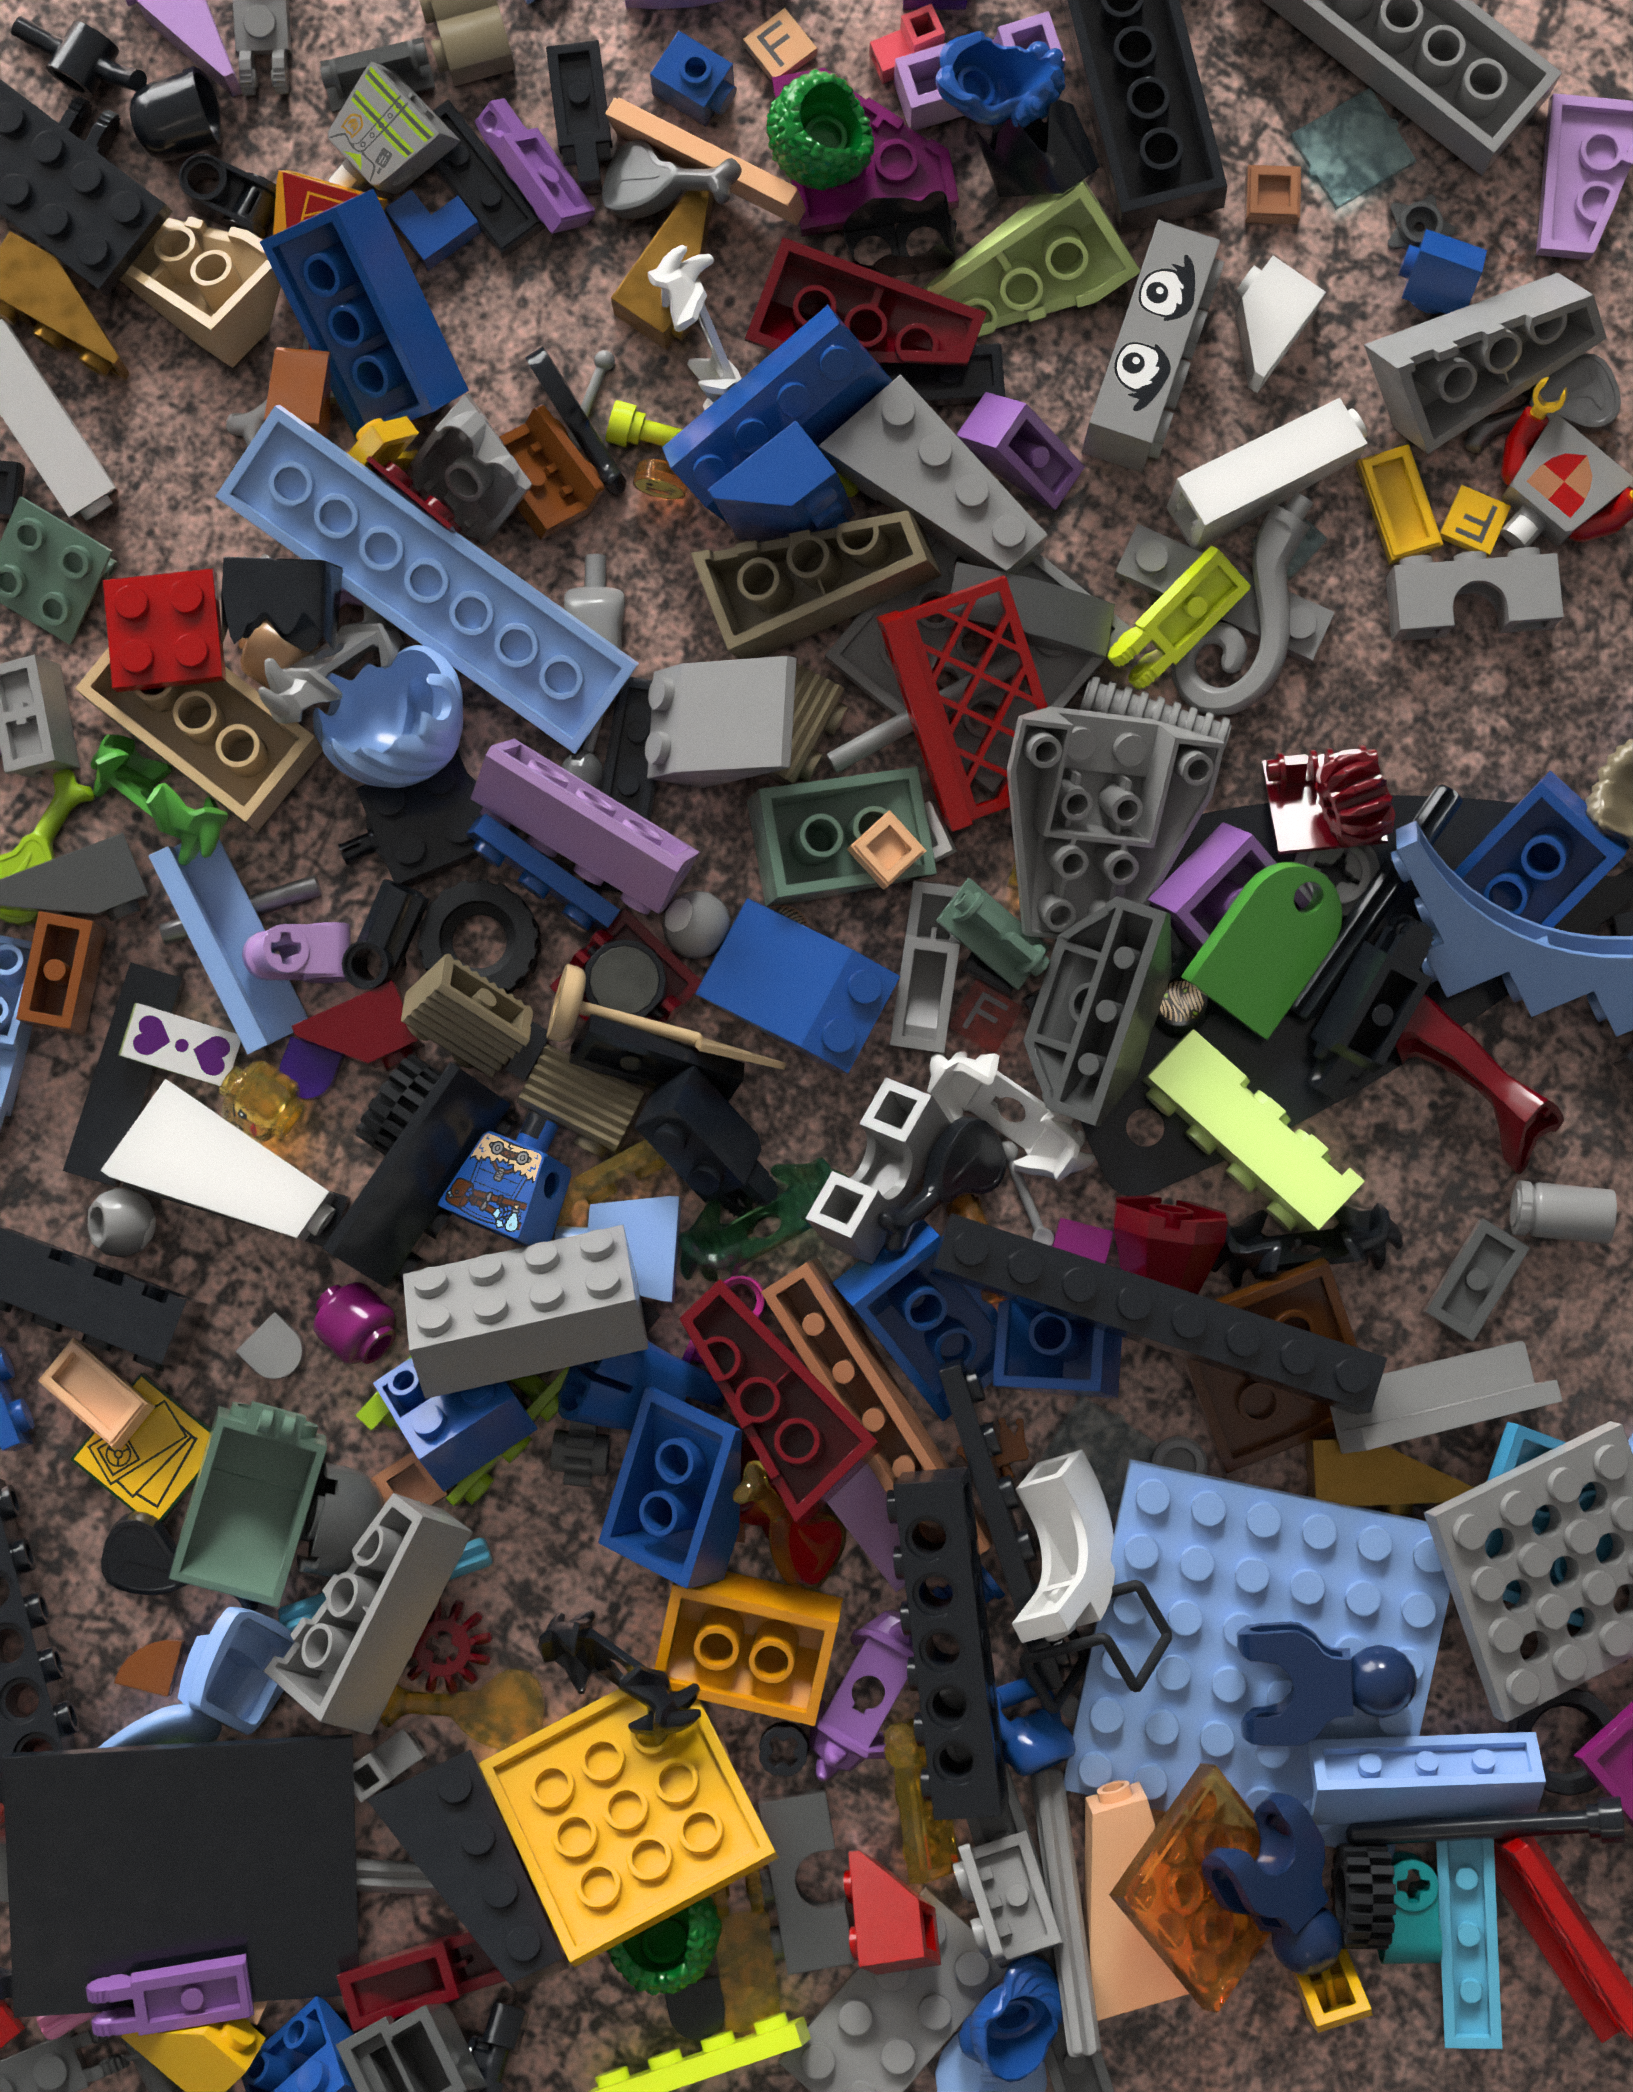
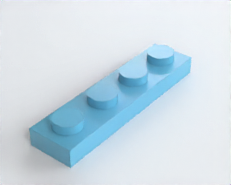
M1494 1839L1436 1842L1439 1920L1442 1931L1441 1968L1445 2048L1502 2049Z

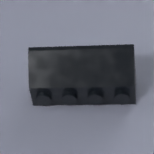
M450 1062L322 1249L386 1289L393 1290L398 1282L404 1286L403 1274L419 1269L423 1258L417 1255L428 1237L430 1236L437 1240L454 1216V1214L438 1206L442 1195L484 1133L492 1131L507 1138L510 1136L517 1121L511 1118L516 1108Z

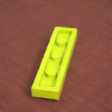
M785 2012L778 2013L754 2022L753 2025L756 2033L735 2039L732 2030L725 2031L701 2040L700 2043L703 2051L682 2057L680 2048H676L647 2059L650 2069L630 2075L628 2067L623 2066L595 2077L597 2087L588 2092H669L802 2047L811 2039L804 2016L788 2021Z

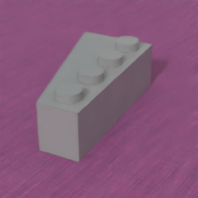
M1555 273L1364 344L1394 429L1429 454L1537 384L1541 379L1548 377L1607 339L1594 295L1563 275Z
M901 374L818 446V449L837 473L855 484L858 490L875 501H881L896 512L908 510L922 525L924 531L944 543L947 549L971 565L1017 575L1045 549L1047 533Z
M393 1493L353 1547L354 1561L348 1570L340 1575L334 1574L322 1590L326 1596L324 1603L312 1619L302 1617L290 1634L293 1641H295L283 1658L274 1656L263 1672L319 1722L372 1735L473 1532L442 1508Z

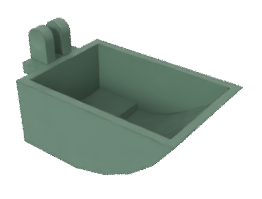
M252 1401L251 1405L232 1402L230 1409L218 1406L185 1516L169 1579L279 1608L327 1449L326 1435L317 1433L319 1427L317 1424L307 1421L306 1415Z

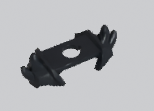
M1344 1203L1334 1213L1339 1224L1333 1229L1266 1236L1261 1233L1268 1213L1261 1209L1235 1225H1227L1225 1243L1211 1271L1217 1272L1227 1261L1228 1277L1233 1287L1238 1288L1242 1284L1243 1273L1246 1269L1251 1270L1255 1279H1264L1276 1271L1291 1270L1322 1257L1330 1265L1356 1262L1360 1267L1368 1266V1257H1370L1372 1267L1375 1270H1381L1386 1260V1242L1391 1243L1396 1250H1400L1403 1247V1239L1398 1226L1390 1219L1389 1211L1381 1203H1377L1373 1209H1363ZM1301 1245H1312L1321 1248L1317 1253L1310 1255H1300L1291 1251L1293 1248Z
M587 1610L578 1614L568 1623L564 1622L565 1615L558 1613L552 1618L546 1631L539 1637L538 1648L545 1663L551 1661L558 1663L567 1673L579 1695L585 1693L592 1673H600L617 1685L621 1691L647 1707V1715L629 1723L628 1728L632 1733L654 1736L656 1743L661 1744L669 1734L687 1729L701 1717L699 1709L688 1710L699 1695L700 1687L698 1684L693 1683L680 1691H672L668 1675L664 1671L644 1666L593 1629L592 1621L595 1618L593 1610ZM611 1659L619 1662L628 1673L624 1675Z

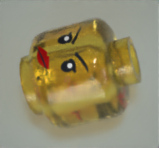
M263 1060L252 1062L244 1069L235 1066L223 1080L218 1092L225 1097L221 1110L224 1119L259 1142H266L273 1137H277L280 1140L283 1139L298 1121L305 1105L299 1100L301 1089L298 1083Z

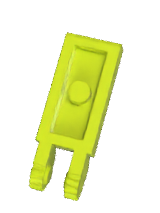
M1211 545L1134 623L1136 627L1125 631L1118 638V641L1113 643V646L1107 652L1108 659L1115 667L1124 666L1131 659H1134V656L1138 655L1151 641L1157 649L1145 654L1139 660V663L1130 670L1128 675L1129 682L1136 690L1150 686L1155 678L1159 677L1172 663L1176 665L1250 590L1251 585L1218 548Z

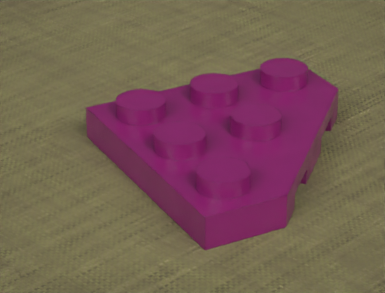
M820 68V69H818L820 72H824V71H825V72H828L829 74L831 73L830 71H828V70L825 69V68ZM811 70L772 77L775 100L782 93L783 87L789 85L792 80L799 78L801 75L808 74ZM854 91L853 94L860 101L865 116L870 119L869 126L872 128V136L874 137V154L870 157L871 162L869 166L863 169V172L857 178L850 180L846 184L828 188L825 191L807 188L795 180H791V184L797 187L806 208L799 221L801 237L842 230L847 218L872 198L904 197L921 201L931 192L943 191L947 196L949 210L959 207V197L949 149L932 138L927 140L904 125L903 119L870 97L866 100Z

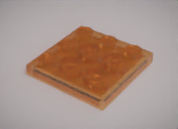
M1206 1763L1199 1764L1109 1896L1202 2010L1218 2013L1271 1932L1259 1931L1251 1916L1247 1914H1234L1221 1908L1203 1876L1201 1864L1216 1847L1240 1849L1249 1853L1254 1861H1256L1259 1856L1261 1842L1253 1811L1220 1769L1214 1764Z

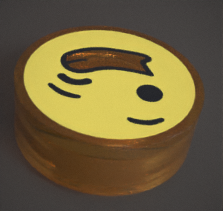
M646 459L637 464L633 485L636 489L647 495L662 499L676 500L685 497L687 486L673 472L668 461Z

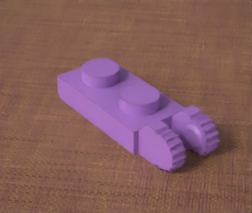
M246 1954L131 1973V1976L124 1974L111 1975L100 1979L97 1978L87 1984L86 1987L88 2002L92 2004L133 1999L134 2009L130 2007L115 2008V2010L102 2011V2013L96 2014L91 2020L92 2030L97 2037H110L111 2035L117 2036L138 2032V2035L141 2036L247 2018L254 2015V2001Z

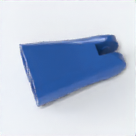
M647 1340L649 1349L570 1366L557 1399L559 1402L558 1413L562 1419L599 1427L632 1431L645 1387L652 1386L683 1402L687 1396L716 1407L723 1406L725 1397L710 1373L666 1352Z

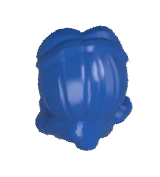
M976 31L957 37L943 46L940 53L941 68L937 71L935 84L944 101L956 108L967 118L979 124L1000 125L1011 118L1012 124L1015 127H1018L1019 123L1022 128H1026L1037 119L1046 118L1049 115L1050 104L1058 101L1062 91L1065 89V75L1062 70L1064 67L1063 53L1058 48L1050 49L1042 41L1033 42L1027 49L1020 46H1003L993 42L982 31Z

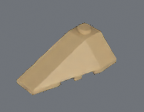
M189 216L186 222L167 218L120 279L122 283L196 344L232 368L269 331L281 288L260 244L262 239L248 230L231 227L229 232L207 227L204 220Z

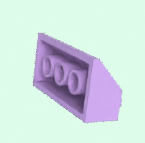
M516 739L501 742L489 748L470 798L483 806L480 811L481 815H489L507 829H509L511 824L529 834L527 843L533 848L550 857H555L557 853H560L576 863L573 870L579 876L598 886H602L604 881L623 892L620 899L625 904L646 915L651 910L659 914L667 909L700 854L698 850Z

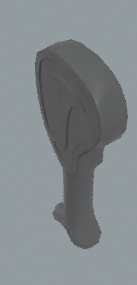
M633 140L620 147L614 155L604 180L602 200L610 212L623 219H638L653 215L670 205L684 191H710L713 193L715 201L723 205L730 200L731 186L740 177L742 168L735 159L728 158L719 166L711 169H683L672 162H666L663 155L646 141Z

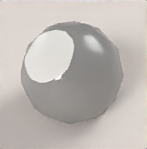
M698 890L682 893L672 900L664 912L662 922L665 940L672 950L683 957L692 959L711 957L717 953L732 926L729 910L722 900L710 892Z
M115 1188L100 1194L88 1209L87 1226L91 1243L105 1255L125 1258L142 1251L152 1239L156 1230L155 1212L150 1201L136 1190Z

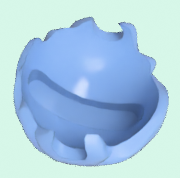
M413 645L398 652L392 665L386 669L366 663L352 680H347L334 673H329L326 676V679L335 685L343 695L342 699L330 702L327 714L319 708L314 709L313 729L324 754L342 773L367 785L400 788L414 785L432 777L453 758L459 746L463 729V693L457 673L450 663L438 652L427 646Z

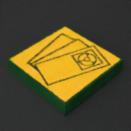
M140 1373L131 1385L155 1406L144 1422L121 1450L111 1447L93 1431L70 1460L133 1512H146L164 1523L195 1485L211 1427L146 1373Z

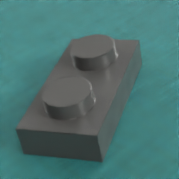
M1484 1218L1479 1219L1422 1313L1468 1342H1473L1530 1247Z

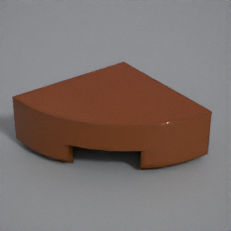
M166 1639L153 1642L138 1649L123 1663L114 1683L166 1697L171 1696L186 1641Z

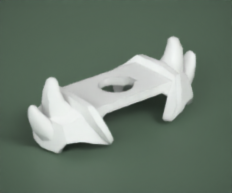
M680 245L664 256L657 269L648 272V278L653 286L661 288L662 306L667 308L670 305V313L675 331L681 332L695 323L697 319L701 325L712 352L711 358H690L687 365L701 380L698 381V385L707 396L703 404L705 411L742 378L737 368L727 359L704 303L707 297L706 291L700 278H698L705 268L713 264L714 259L710 254H702L681 262L687 252V246Z
M960 1051L955 1053L948 1061L943 1053L933 1052L929 1068L931 1078L927 1092L932 1094L951 1124L963 1117V1111H969L980 1119L987 1121L993 1128L1024 1148L1028 1155L1015 1160L1012 1164L1013 1170L1029 1175L1053 1178L1060 1182L1070 1173L1080 1172L1091 1166L1095 1161L1093 1154L1080 1151L1085 1142V1135L1082 1131L1075 1132L1071 1124L1074 1118L1046 1109L1044 1102L997 1071L999 1055L995 1053L981 1054L974 1060L967 1058L968 1053L966 1051ZM995 1096L1000 1099L1010 1097L1018 1100L1025 1109V1119L1020 1122L1006 1120L1000 1115L997 1103L993 1101Z

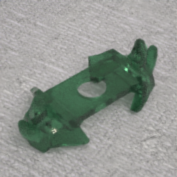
M823 1157L805 1164L776 1163L770 1168L771 1174L789 1186L771 1204L764 1207L760 1205L754 1210L747 1212L746 1215L725 1224L720 1223V1203L716 1199L707 1202L690 1229L678 1236L682 1248L680 1272L683 1278L690 1280L697 1267H699L704 1278L711 1283H716L719 1279L717 1270H726L731 1276L737 1275L740 1267L813 1228L805 1218L831 1172L834 1171L843 1176H848L839 1170L831 1168ZM768 1217H776L781 1220L780 1227L774 1234L764 1238L754 1236L749 1239L748 1236L753 1233L755 1226L761 1220Z

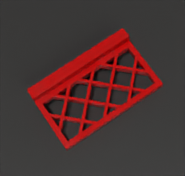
M1003 575L901 612L895 610L876 617L942 819L946 826L953 832L973 825L972 820L1010 807L1007 770L983 758L997 730L1014 737L1015 730L1002 725L1001 722L1015 695L1033 703L1035 711L1047 708L1048 706L1007 577ZM997 592L1003 608V614L994 632H990L967 620L977 599ZM964 604L959 616L948 611V609ZM939 613L955 621L941 651L923 643L916 623L917 620ZM1007 624L1013 642L1002 637ZM964 626L990 638L976 668L950 656ZM998 643L1016 651L1020 661V665L1010 685L984 672ZM926 651L938 657L933 669H931ZM946 661L972 673L958 703L941 695L936 684ZM1024 677L1030 694L1018 689ZM981 678L1007 690L993 719L967 708ZM943 704L955 709L949 721ZM963 713L989 725L975 754L958 747L953 736ZM960 755L971 760L966 773ZM980 765L1005 776L996 797L977 804L975 803L970 784Z
M1533 1836L1495 1838L1494 1856L1497 1888L1597 2040L1604 2043L1617 2033H1620L1633 2044V1987Z

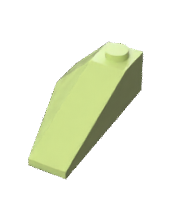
M1082 180L1063 194L1038 195L922 289L987 312L978 335L980 337L994 333L997 328L1028 319L1031 322L1047 317L1046 314L1076 305L1079 308L1096 303L1135 277L1141 270L1085 180Z

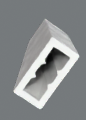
M1 319L0 415L68 517L74 518L81 513L84 519L88 521L113 505L108 495L116 491L117 488L11 326Z
M1338 398L1177 478L1166 508L1189 546L1200 550L1270 510L1274 504L1278 505L1291 498L1295 492L1305 490L1359 459L1368 444L1365 440L1368 435L1365 424L1354 409L1347 410L1342 400Z
M166 1079L100 1170L118 1181L305 1241L310 1233L316 1237L319 1236L327 1227L336 1209L330 1206L336 1195Z

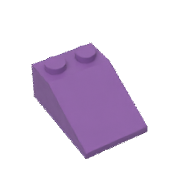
M1222 822L1147 900L1155 909L1171 914V926L1174 931L1198 953L1248 881L1259 871L1277 863L1253 834ZM1299 888L1294 896V904L1297 910L1306 907L1310 903Z

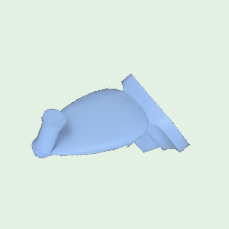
M228 1607L221 1617L217 1619L209 1635L196 1637L184 1667L177 1698L183 1704L167 1706L142 1717L109 1738L98 1748L215 1742L222 1729L221 1723L245 1735L252 1734L269 1715L284 1691L263 1671L274 1656L283 1658L295 1641L290 1636L291 1631L277 1620L256 1611L240 1607Z

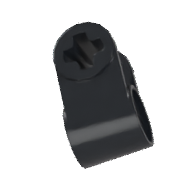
M205 153L195 154L186 159L179 171V183L189 206L195 213L229 230L231 227L248 230L262 240L268 238L265 230L275 212V183L257 174L245 172L213 155ZM211 177L219 180L217 188L209 194H199L194 191L195 185L204 178Z

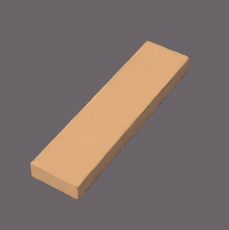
M619 97L618 99L614 98L605 114L618 136L628 141L644 140L655 147L663 155L664 159L684 169H711L719 166L726 159L733 158L740 164L742 172L737 181L731 186V193L796 226L805 213V204L796 186Z

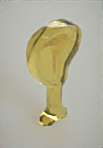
M520 1668L499 1672L480 1689L471 1691L460 1690L456 1694L410 1692L403 1689L397 1683L380 1720L384 1727L389 1728L397 1719L408 1714L449 1717L470 1738L486 1746L504 1750L542 1730L546 1706L544 1690L539 1679L533 1673Z

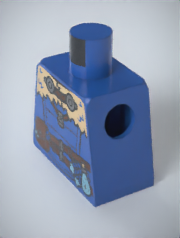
M529 1112L516 1141L492 1131L484 1133L442 1195L438 1206L468 1223L525 1247L538 1242L551 1241L571 1179V1169L547 1154L559 1126L539 1115Z

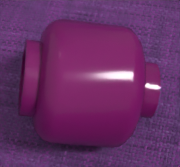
M353 1282L343 1287L334 1285L327 1289L316 1303L318 1313L314 1319L313 1330L317 1337L342 1362L347 1364H357L360 1362L370 1364L382 1357L392 1346L396 1338L394 1331L396 1316L392 1308L367 1284Z

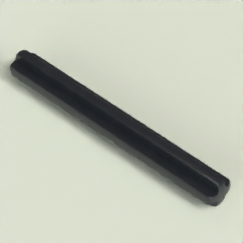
M1441 784L1434 788L1412 822L1417 821L1431 846L1434 845L1461 806L1463 798L1452 788ZM1395 845V847L1393 848V850H1392L1391 852L1397 850V846H1396V845ZM1391 853L1341 924L1336 942L1290 1007L1294 1013L1303 1019L1312 1020L1316 1017L1347 972L1362 943L1369 940L1408 883V881L1404 883L1401 880L1392 861Z

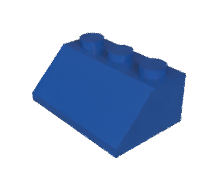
M797 421L790 424L707 489L738 540L765 542L789 537V533L804 530L816 532L837 528L838 524L850 522L849 519L855 515L837 471Z

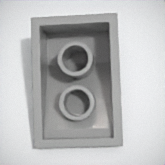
M778 656L682 663L655 671L648 693V701L652 709L650 735L645 745V756L648 761L647 779L706 788L790 768L797 658Z

